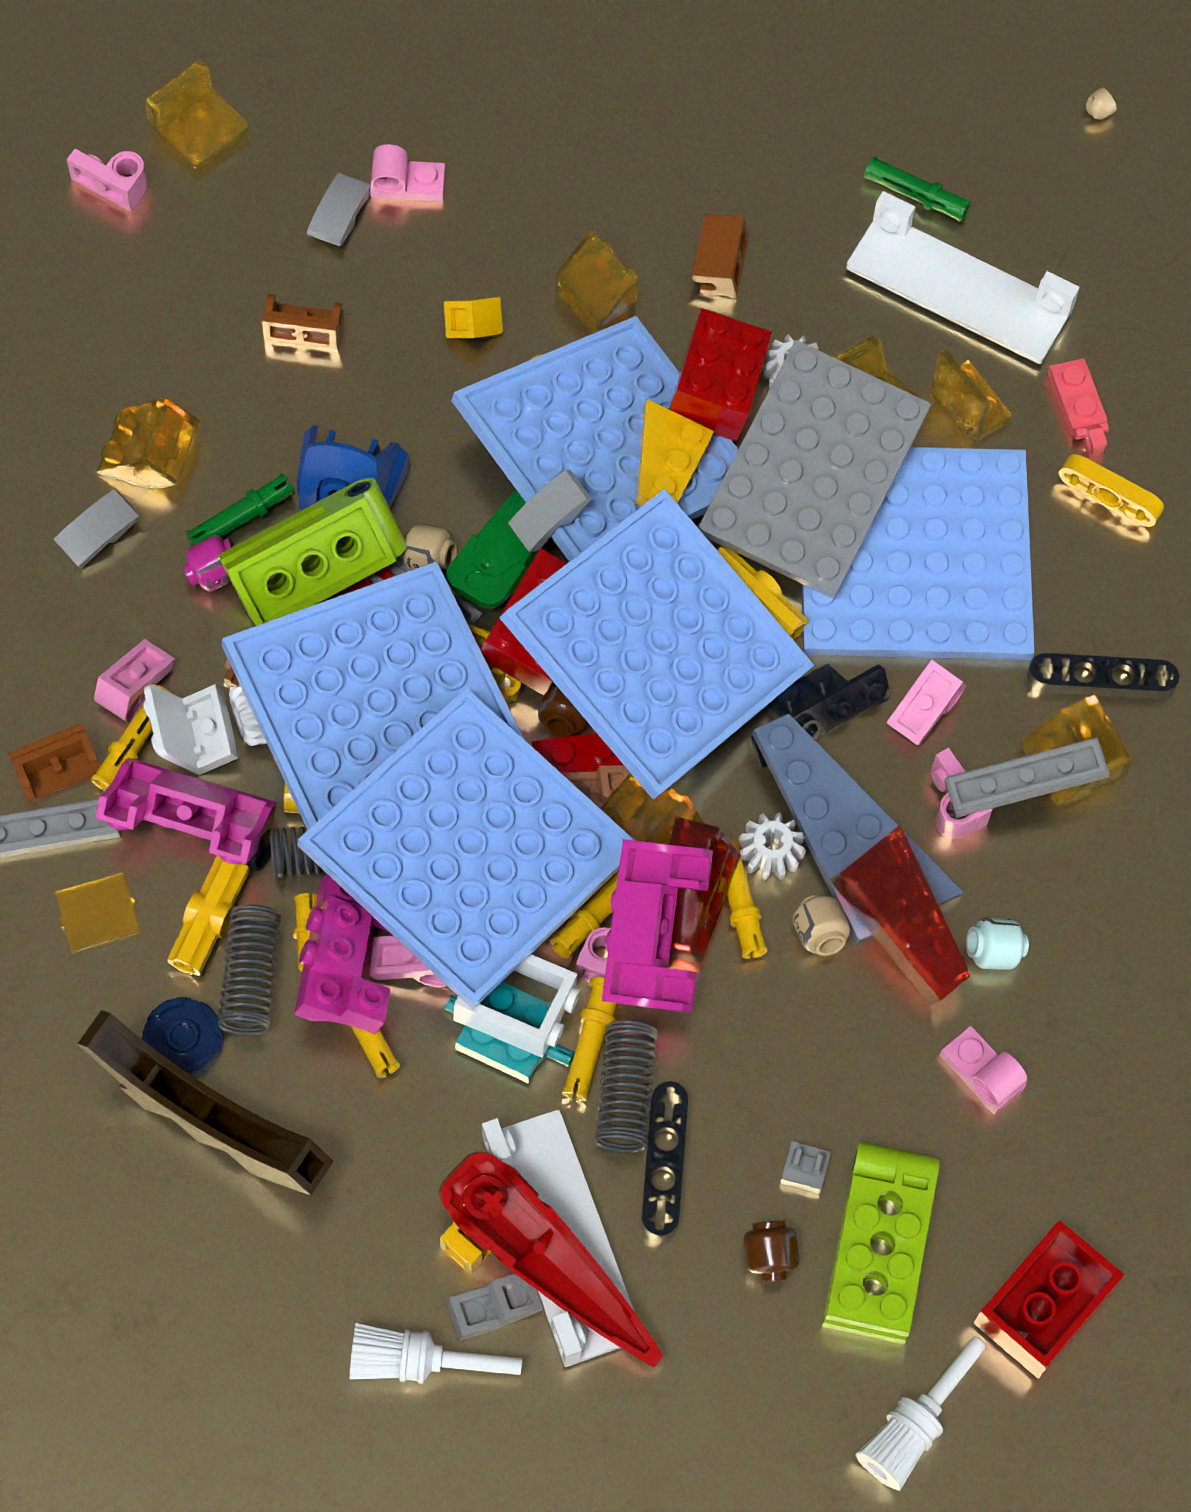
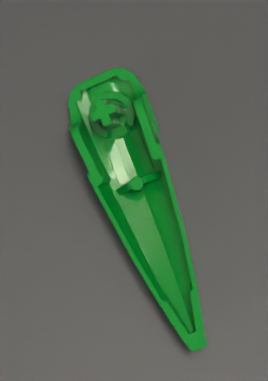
M517 490L489 519L479 533L471 536L447 568V583L451 589L482 608L493 609L502 605L512 596L539 552H529L508 524L514 515L526 504ZM550 537L541 549L549 552L554 540Z

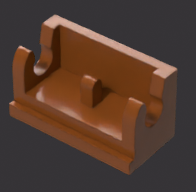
M704 215L692 273L693 281L706 283L701 284L700 292L737 298L749 239L744 216Z
M268 294L262 317L264 340L330 349L338 348L344 316L343 309H341L342 303L334 302L333 309L327 310L280 304L278 301H275L276 295Z
M83 723L8 752L29 804L91 779L100 768Z

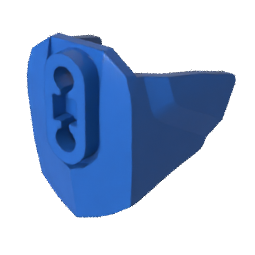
M312 425L310 429L305 431L297 475L300 510L364 478L376 479L389 508L391 507L410 470L408 453L400 447L399 443L391 442L381 451L378 440L373 439L368 452L355 446L334 442L336 431L330 430L326 441L315 442L318 426Z

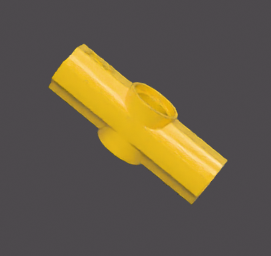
M721 546L717 550L789 636L794 641L798 639L804 627L809 623V619L782 595L780 586L771 575L763 570L755 571L736 552Z
M216 856L200 892H194L187 904L183 917L184 925L169 954V964L186 974L201 975L217 939L223 938L229 928L228 923L231 921L229 911L234 908L237 896L249 873L247 865L243 863H227L221 860L220 856Z

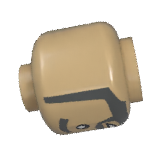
M416 524L409 530L408 534L403 535L407 549L401 556H403L405 567L409 570H414L437 561L444 574L458 555V543L446 528Z
M812 895L805 898L794 912L792 919L803 947L811 953L823 956L831 955L841 950L851 931L840 902L831 896Z

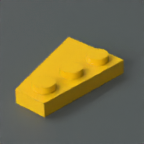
M646 399L642 414L643 430L640 438L641 455L638 465L635 504L643 506L664 489L678 504L711 441L714 431Z

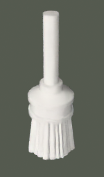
M355 1323L350 1380L400 1378V1382L412 1380L423 1384L431 1371L440 1372L441 1367L521 1375L522 1358L443 1350V1345L434 1344L429 1330L419 1332L405 1328V1333Z
M972 1337L927 1395L921 1394L917 1400L901 1397L895 1410L890 1411L887 1415L888 1423L855 1454L861 1465L882 1484L900 1491L923 1451H928L932 1447L934 1439L943 1433V1428L937 1418L942 1412L940 1405L986 1349V1345L980 1339Z

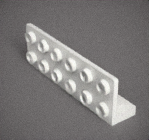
M883 191L876 201L873 222L849 258L846 269L1037 364H1041L1073 311L1080 287L1048 271L1043 276L1039 288L1003 272L912 227L915 206Z
M555 1110L502 1129L498 1118L482 1123V1139L487 1153L514 1167L539 1194L538 1198L554 1209L605 1271L633 1309L561 1112ZM537 1291L564 1367L620 1348Z

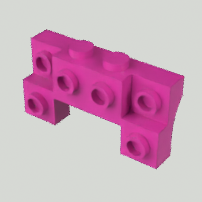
M127 758L121 764L112 783L99 796L95 818L106 821L110 827L119 830H133L142 820L157 823L166 828H173L211 840L208 853L220 856L221 860L227 863L247 864L258 851L261 836L273 823L277 802Z
M623 839L617 887L611 897L613 918L611 929L606 936L608 957L602 1001L693 1012L697 972L670 969L668 964L678 888L708 891L713 851L703 848Z
M327 873L320 881L316 905L312 908L306 922V930L310 931V935L299 957V963L304 965L294 1015L311 1021L342 1023L375 1034L385 1023L391 989L361 978L370 926L372 925L385 931L388 930Z

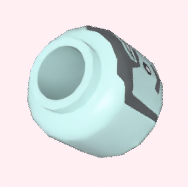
M982 918L977 921L975 926L968 930L966 937L967 954L982 969H1014L1020 963L1021 957L1027 955L1029 948L1028 937L1023 933L1020 924L1009 918Z

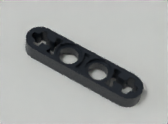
M1041 653L1035 656L1027 672V679L1031 687L1041 692L1164 699L1171 696L1177 687L1180 677L1175 665L1165 660ZM1041 666L1048 667V672L1052 673L1050 679L1043 678L1042 672H1039ZM1063 667L1068 668L1065 675L1066 681L1061 680L1063 676V673H1061ZM1078 667H1086L1094 674V680L1088 683L1080 682L1075 678L1073 671ZM1117 669L1126 670L1131 674L1133 681L1128 685H1120L1113 680L1112 672ZM1140 671L1144 672L1142 679H1145L1143 685L1138 684L1141 677ZM1156 673H1161L1163 679L1167 680L1165 686H1160L1158 680L1154 679Z
M673 1081L663 1082L654 1089L650 1106L641 1225L645 1235L656 1241H664L674 1235L677 1230L680 1213L688 1094L683 1086ZM666 1093L674 1094V1100L681 1102V1104H674L672 1121H664L665 1103L658 1102V1100L665 1099ZM662 1131H670L676 1135L678 1145L670 1151L661 1150L655 1144L656 1135ZM661 1170L670 1172L675 1178L674 1186L669 1190H658L651 1181L654 1173ZM649 1197H651V1198H653V1199H656V1200H654V1201H649ZM674 1199V1204L667 1200ZM658 1200L666 1201L664 1216L665 1219L672 1221V1223H665L663 1230L655 1229V1222L648 1220V1218H655Z

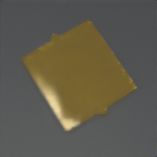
M123 873L55 892L62 915L59 923L66 930L72 954L140 934L133 910L136 902L129 896Z

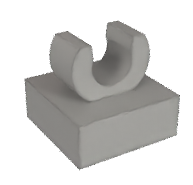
M791 1141L780 1183L820 1194L831 1152Z

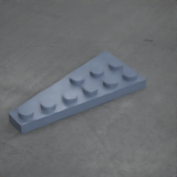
M790 714L753 730L752 735L800 831L805 836L804 840L833 898L837 899L842 906L856 944L953 900L964 893Z

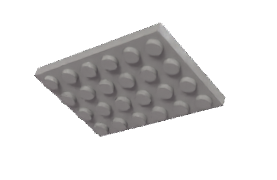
M795 339L698 529L707 539L835 599L932 403Z

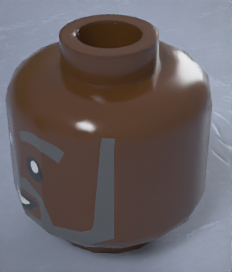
M553 682L541 700L538 709L539 720L545 729L554 736L569 737L577 735L584 730L587 721Z
M785 1220L752 1223L753 1230L746 1232L743 1238L747 1270L753 1274H761L762 1282L787 1280L786 1271L794 1270L800 1263L796 1230L792 1227H786Z

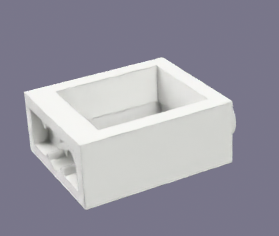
M530 954L514 971L558 989L540 1029L483 1006L480 1003L474 1009H471L459 996L454 1003V1021L543 1058L549 1045L554 1048L556 1047L564 1029V1025L560 1021L565 1011L573 1012L581 991L576 989L577 973Z

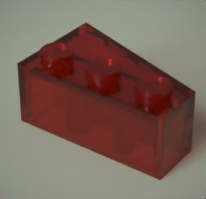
M676 816L669 845L703 848L713 851L708 891L678 888L670 956L701 964L741 855L720 827Z

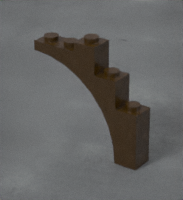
M101 1010L77 1043L121 1083L119 1087L142 1108L173 1119L196 1141L226 1151L252 1175L312 1195L334 1162L310 1138L287 1130L260 1117L211 1089L178 1067L133 1033L110 1012Z

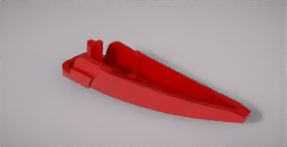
M476 1151L468 1154L442 1181L439 1190L441 1205L455 1224L485 1251L489 1249L503 1265L561 1309L568 1311V1314L639 1360L655 1367L664 1357L657 1344L605 1271L554 1209L538 1198L539 1194L514 1167L487 1152Z

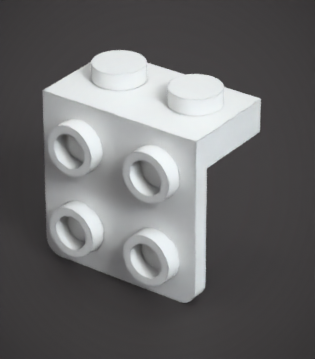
M154 684L144 687L146 698L144 700V709L151 721L153 730L151 741L155 752L160 757L198 775L239 758L222 687L214 684L183 699Z

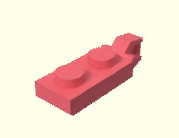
M1085 358L1049 366L1048 377L1070 436H1074L1076 440L1083 438L1089 457L1103 455L1105 446L1108 444L1104 434L1108 433L1109 430L1108 420Z

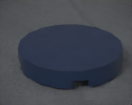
M178 997L164 1001L151 1011L144 1026L141 1039L178 1067L195 1076L202 1074L214 1065L222 1052L224 1034L217 1024L218 1015L209 1005L202 1001L191 1000V998Z

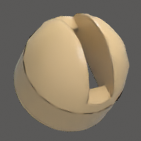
M1104 87L1093 92L1086 101V111L1096 119H1104L1117 111L1114 99Z

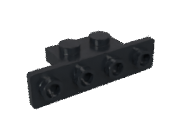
M826 664L795 681L765 708L775 720L790 714L813 739H816L890 697L891 691L885 669L880 664L849 681L829 664ZM752 735L750 739L757 763L764 768L768 765Z

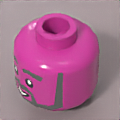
M212 535L187 550L186 557L188 563L183 566V569L193 586L200 584L203 589L212 592L231 582L217 556L235 546L230 538L224 540L219 535Z

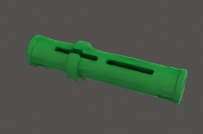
M875 156L869 161L864 173V178L924 204V209L930 212L935 209L959 222L964 220L971 205L970 200L944 190L942 184L938 182L931 184L883 162Z
M282 473L279 477L256 491L254 489L245 492L246 497L195 528L186 531L188 540L191 544L194 543L195 545L212 535L224 537L257 516L260 518L267 515L268 509L289 496L295 495L291 483H286L288 479Z

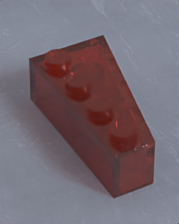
M901 825L889 831L829 879L929 1005L943 1000L971 977Z

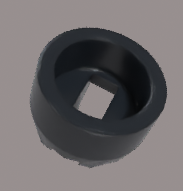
M261 838L258 851L245 865L256 872L262 870L271 859V843Z

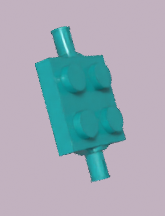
M501 982L480 1002L483 1006L537 1029H540L551 1006L550 1003L504 982ZM453 994L449 996L444 1010L454 1013L456 996ZM466 1025L455 1043L456 1050L526 1083L529 1082L536 1067L546 1057L569 1067L575 1051L559 1044L555 1048L549 1045L543 1058Z

